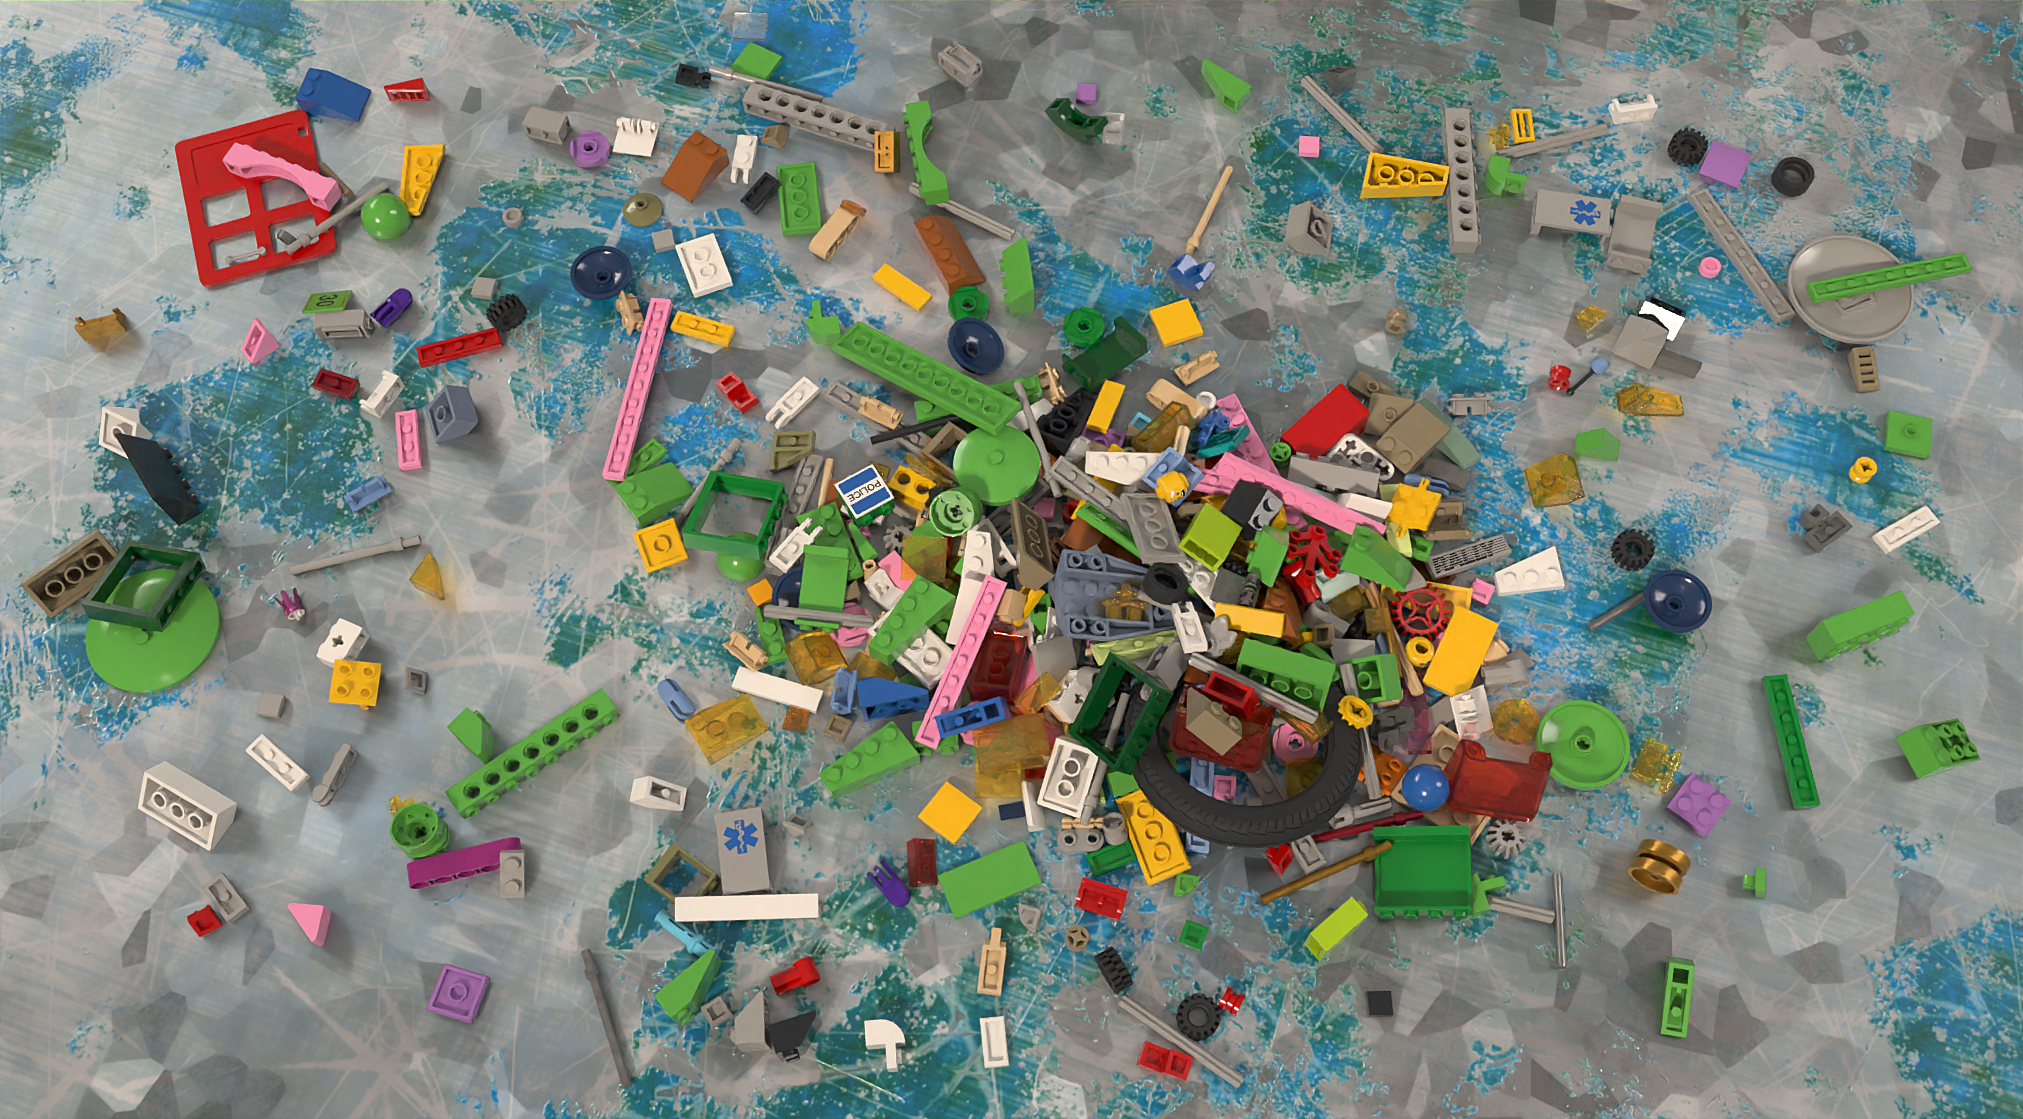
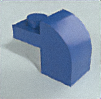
M1186 253L1176 257L1167 273L1178 284L1197 291L1211 277V271L1215 265L1210 260L1198 264Z

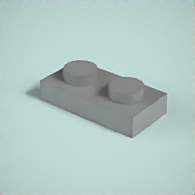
M501 850L500 898H525V850Z
M222 872L202 887L224 919L230 924L250 909L227 876Z

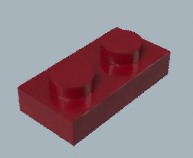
M323 368L320 369L312 383V387L315 390L352 401L361 385L357 379Z

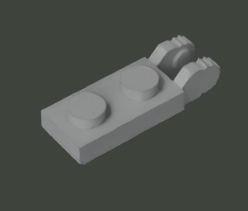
M343 742L342 746L337 749L330 768L323 774L321 785L316 786L313 790L312 799L321 807L331 803L358 755V751L351 745Z

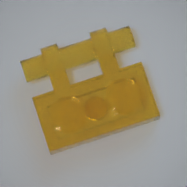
M1647 736L1629 778L1650 788L1657 781L1660 784L1658 792L1667 795L1669 788H1672L1675 780L1673 778L1675 773L1680 770L1682 765L1681 758L1683 754L1679 751H1674L1672 756L1667 755L1668 745ZM1662 763L1667 766L1665 774L1659 772Z

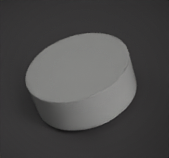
M515 207L506 209L502 215L505 225L510 228L519 227L524 221L521 210Z

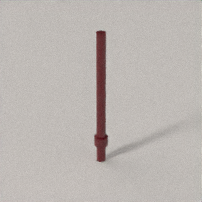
M1413 810L1403 813V811L1393 813V816L1314 834L1311 837L1317 844L1371 831L1373 827L1406 825L1408 821L1423 818V812Z

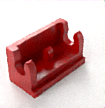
M1083 877L1075 907L1120 921L1128 891Z

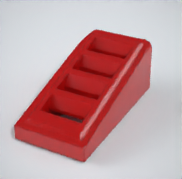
M423 78L384 86L390 101L430 100Z

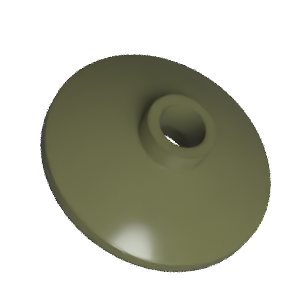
M651 193L635 194L623 206L625 220L636 227L653 225L660 219L663 213L660 199Z

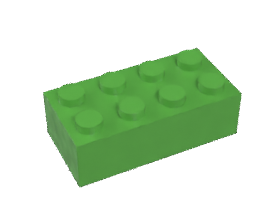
M1900 590L1821 621L1805 638L1818 660L1827 657L1829 660L1840 656L1842 651L1852 652L1860 648L1861 644L1865 642L1870 645L1880 640V637L1883 635L1891 637L1900 632L1899 628L1910 623L1909 619L1915 612Z
M1245 638L1235 672L1313 710L1322 712L1336 664L1308 657L1302 653L1291 652L1281 647L1267 645L1258 640Z

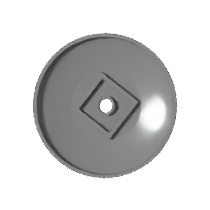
M1833 235L1817 239L1807 244L1798 252L1788 269L1787 291L1796 312L1813 329L1837 341L1852 344H1868L1887 339L1905 325L1912 314L1915 303V291L1912 284L1812 304L1805 288L1809 282L1902 264L1887 249L1864 238L1849 235Z

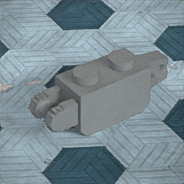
M1179 635L1171 643L1158 644L1143 668L1145 672L1170 690L1176 688L1181 675L1187 670L1191 657L1188 653H1184ZM1145 683L1142 686L1140 695L1142 699L1147 701L1153 689Z

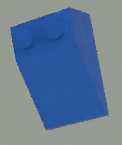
M309 68L295 99L300 108L307 114L359 122L371 90L327 70Z
M865 677L861 681L856 682L864 722L928 710L930 706L927 689L873 677Z

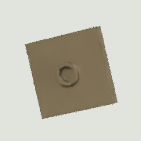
M1371 392L1368 406L1370 414L1364 429V435L1382 437L1388 429L1412 408L1414 399Z

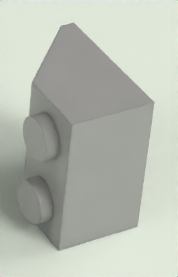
M1310 201L1291 207L1285 242L1297 252L1327 256L1329 255L1334 221Z
M764 992L756 994L735 1018V1026H731V1041L735 1042V1046L741 1052L771 1050V1034L768 1027L770 1025V1001Z

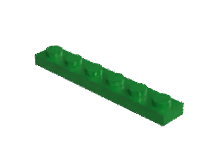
M1787 674L1764 676L1761 680L1794 809L1818 807L1821 804Z

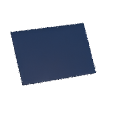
M1023 801L998 805L1001 821L1026 816Z

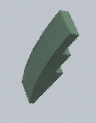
M1426 397L1417 402L1451 429L1437 445L1440 451L1463 470L1481 460V456L1468 439L1440 409Z

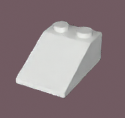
M1063 735L1057 737L1037 804L1081 818L1085 807L1083 805L1086 795H1089L1100 758L1078 740Z

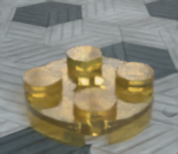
M1521 698L1517 700L1509 699L1499 704L1492 719L1495 734L1501 740H1507L1515 745H1521L1530 741L1540 724L1535 709L1526 700ZM1512 717L1520 720L1519 727L1516 724L1512 725L1510 723Z

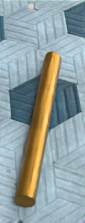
M1381 595L1378 597L1388 652L1389 654H1396L1399 678L1402 679L1403 675L1388 599L1386 595Z

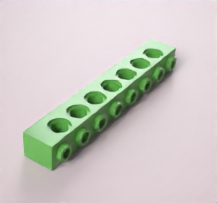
M601 688L446 790L445 793L457 812L464 819L473 817L487 804L495 803L505 792L516 789L520 782L526 778H531L538 774L539 770L544 766L555 763L559 756L565 752H570L577 748L578 744L583 740L594 737L598 730L604 726L612 725L620 714ZM592 713H598L595 719H588ZM579 726L575 732H569L571 727ZM559 738L557 744L550 745V742L553 739ZM540 751L536 758H530L532 753ZM520 764L516 771L511 772V768L514 765ZM500 777L497 784L491 785L494 778ZM480 790L477 797L471 798L473 792Z

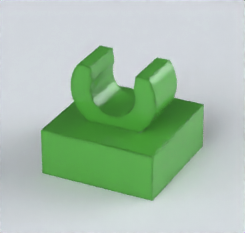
M1756 868L1755 876L1743 875V889H1755L1756 898H1766V868Z

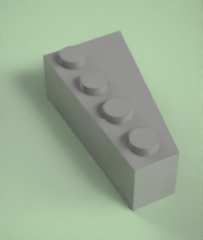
M1296 452V455H1291L1286 480L1313 488L1322 486V489L1333 492L1343 490L1344 493L1368 494L1367 497L1375 499L1380 473L1377 469H1374V465L1361 463V467L1354 466L1352 461L1342 459L1339 460V463L1331 462V458L1325 456H1318L1317 459L1309 458V454L1303 452Z

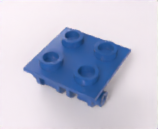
M1222 407L1202 417L1199 423L1201 428L1190 442V445H1192L1190 453L1205 446L1210 435L1217 434L1230 426V419L1221 414Z

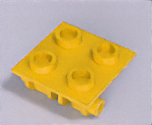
M335 659L328 702L360 705V709L368 710L369 706H376L382 663Z

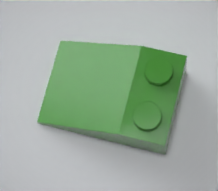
M672 462L632 475L614 487L619 500L642 529L690 498L694 492Z
M1356 524L1348 542L1340 569L1404 593L1412 564L1378 532L1366 526Z
M713 948L653 995L679 1027L682 1024L687 1025L696 1017L695 1013L699 1011L722 964V960Z

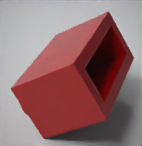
M1215 671L1212 672L1202 689L1205 697L1212 702H1217L1227 714L1232 712L1247 720L1259 701L1253 688Z

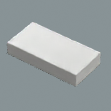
M1004 1016L980 1018L985 1069L1009 1066Z

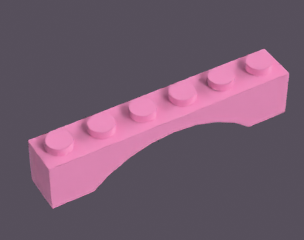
M235 142L222 160L231 173L244 178L277 176L288 179L306 191L313 205L328 211L332 210L343 194L339 183L335 179L323 177L313 170H305L298 164L287 163L284 159L272 157L264 151L259 152L246 144L241 145Z

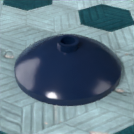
M597 246L584 251L575 259L570 271L571 282L575 290L582 296L592 300H605L617 296L621 293V290L628 286L632 277V266L628 257L621 250L611 246Z
M966 317L959 319L951 326L947 336L948 348L954 360L963 369L976 375H988L1001 366L1004 359L1003 343L997 332L989 324L977 318Z
M804 565L791 568L787 574L783 573L779 577L773 588L772 605L792 608L799 607ZM778 618L784 625L793 630L809 632L799 630L800 626L794 624L795 620Z
M1682 570L1660 572L1648 582L1644 590L1643 602L1646 612L1657 625L1668 631L1676 633L1694 631L1700 628L1711 614L1712 599L1710 592L1705 584L1691 573ZM1670 605H1674L1676 609H1672Z

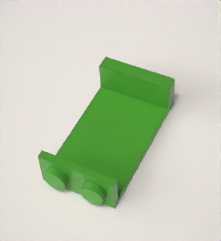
M804 544L803 553L805 554L798 608L843 613L850 550ZM797 619L794 621L795 625L800 626L799 630L813 631V627L822 628L821 632L835 634V630H841V625Z

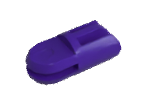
M405 288L395 290L370 316L386 329L412 304L413 296L411 292Z
M882 859L880 864L892 878L889 879L877 865L873 867V870L885 883L884 885L871 872H868L866 875L895 907L908 905L911 899L910 890L888 863Z

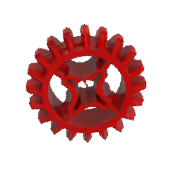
M1431 583L1427 584L1426 589L1421 587L1404 592L1403 596L1397 592L1395 596L1400 599L1399 602L1391 601L1392 605L1397 606V609H1390V613H1397V617L1391 618L1392 622L1398 620L1400 623L1395 626V629L1398 630L1403 627L1402 636L1410 632L1409 640L1414 638L1415 634L1418 637L1426 635V639L1431 640V632L1438 637L1440 634L1436 629L1440 628L1443 631L1446 629L1441 624L1442 621L1450 622L1449 618L1444 617V614H1451V610H1444V606L1450 605V601L1443 603L1441 599L1445 598L1446 594L1443 593L1438 596L1436 593L1440 590L1439 587L1431 591ZM1423 593L1431 596L1433 599L1422 604L1414 598L1413 594ZM1407 599L1412 607V612L1403 619L1402 606ZM1437 604L1439 616L1436 623L1433 624L1429 611ZM1420 605L1421 608L1422 606L1430 605L1424 612L1425 618L1415 616L1411 619V616L1417 611L1416 606ZM1419 619L1429 629L1416 630L1408 626V624Z

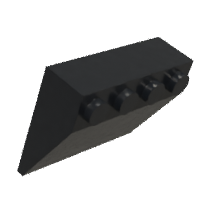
M122 433L115 434L150 497L178 526L202 513L198 506L201 504L195 493H190L189 489L192 487L185 477L181 478L180 474L183 472L176 462L173 463L171 461L173 455L167 447L162 448L157 441Z

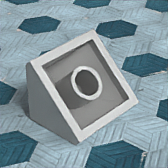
M1630 314L1611 353L1650 370L1668 337L1669 331L1651 320Z

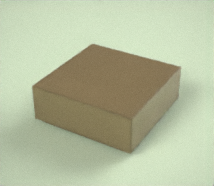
M832 712L823 730V734L844 743L853 725V721Z

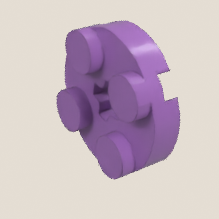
M594 130L584 131L578 134V138L575 141L572 140L570 153L579 167H596L605 165L608 162L611 152L608 139L602 136L600 132ZM591 146H592L593 149H594V150H592V151H585V150H588L589 147H591Z

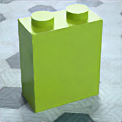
M1206 502L1193 518L1177 547L1215 572L1225 561L1242 527Z
M1351 897L1309 934L1304 945L1321 962L1363 924L1368 917L1365 905Z

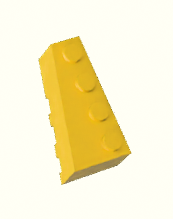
M1370 152L1360 199L1443 196L1450 167Z

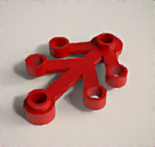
M1311 525L1307 528L1306 532L1300 533L1297 530H1291L1289 533V543L1291 544H1288L1285 556L1289 559H1294L1296 556L1307 554L1304 569H1301L1295 577L1296 583L1302 588H1310L1315 582L1316 574L1313 569L1316 560L1327 577L1335 578L1339 572V568L1335 564L1339 563L1342 554L1339 550L1331 548L1326 541L1328 538L1327 533L1321 526ZM1302 541H1308L1310 543L1309 545L1298 547L1295 546ZM1319 545H1320V547L1323 549V551L1326 553L1327 559L1325 558V556H1324V555L1322 554V552L1320 551Z

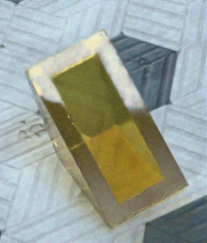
M431 553L426 554L409 580L415 588L441 601L446 600L438 563Z

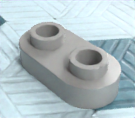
M1095 828L1066 829L1059 834L1057 839L1058 848L1065 854L1092 853L1101 849L1104 843L1103 834ZM1094 836L1097 840L1091 843L1088 841V838ZM1067 837H1071L1073 839V842L1071 844L1065 842V839Z

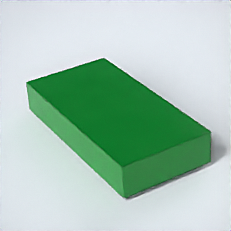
M1128 838L1122 844L1109 845L1085 856L1094 878L1135 862L1138 859Z

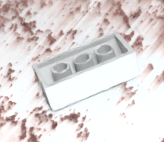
M166 761L144 772L138 809L205 849L213 850L233 823L237 803Z

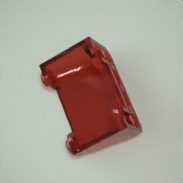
M1185 684L1175 710L1169 737L1170 748L1174 752L1248 773L1257 772L1262 766L1277 708L1262 704L1257 705L1248 720L1230 712L1228 715L1235 716L1241 722L1242 738L1222 756L1186 728L1188 689L1191 687L1202 695L1204 693L1199 687Z
M1461 739L1443 770L1449 779L1450 794L1446 800L1447 805L1458 812L1531 822L1539 811L1553 766L1551 753L1535 751L1530 755L1529 764L1486 757L1485 749L1480 743Z

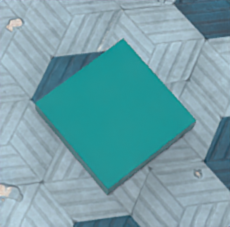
M1243 425L1213 434L1209 437L1206 445L1201 447L1196 454L1199 460L1225 453V451L1236 450L1251 431L1248 425Z

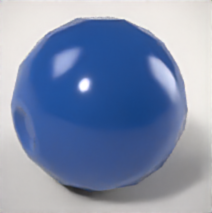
M1426 763L1415 765L1406 772L1402 779L1403 798L1409 806L1418 811L1429 812L1437 810L1445 804L1449 797V779L1443 770L1435 765Z

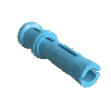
M662 909L656 915L654 921L684 943L690 954L694 953L700 958L713 948L718 955L720 949L717 946L713 947L705 941L702 934H695L681 922H675V918L666 912L665 909Z

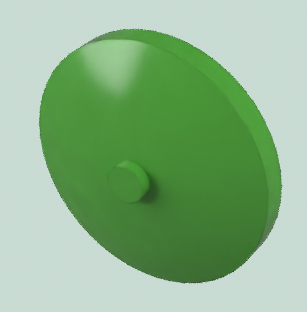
M1006 425L996 436L982 428H977L963 438L955 451L953 459L954 476L959 486L968 487L976 492L982 504L989 506L1011 504L1013 497L1020 500L1035 486L1040 472L1039 453L1033 441L1025 433L1014 427Z
M1572 700L1555 706L1542 719L1536 732V752L1542 766L1555 780L1570 788L1578 790L1603 788L1621 775L1629 760L1630 741L1623 724L1610 710L1594 702Z

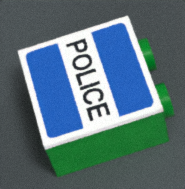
M873 464L834 484L837 497L858 528L871 524L874 519L881 515H888L895 508L894 496Z

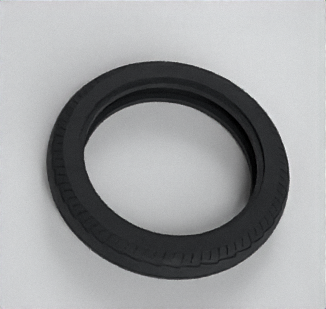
M1236 638L1232 646L1224 649L1223 654L1214 660L1236 671L1238 658L1245 639ZM1184 672L1178 680L1176 688L1172 690L1174 694L1132 773L1148 801L1163 816L1184 831L1209 842L1230 847L1266 848L1296 841L1315 832L1329 822L1346 803L1355 787L1360 772L1362 760L1360 729H1356L1354 725L1349 726L1348 721L1342 719L1343 714L1338 712V703L1345 695L1338 685L1333 682L1330 684L1323 711H1317L1318 717L1315 721L1324 744L1325 763L1320 774L1307 788L1284 801L1260 806L1237 805L1215 799L1193 787L1176 771L1166 755L1161 740L1160 724L1167 710L1190 687L1194 688L1200 685L1184 681ZM1143 681L1136 690L1127 712L1124 734L1125 742L1146 703L1140 695L1144 685Z

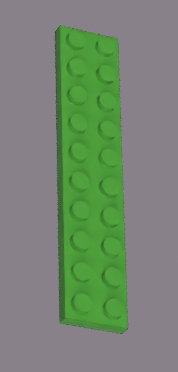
M857 321L832 344L833 352L995 436L1022 409L1020 402L860 321Z

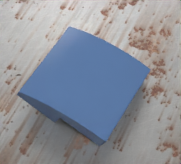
M1169 446L1141 479L1155 491L1159 477L1173 470L1178 473L1182 472L1188 481L1189 488H1187V494L1184 497L1170 503L1173 507L1177 508L1205 475L1189 463L1184 456Z

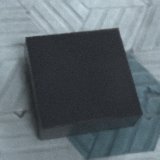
M1391 991L1366 992L1368 1017H1392L1394 1015Z

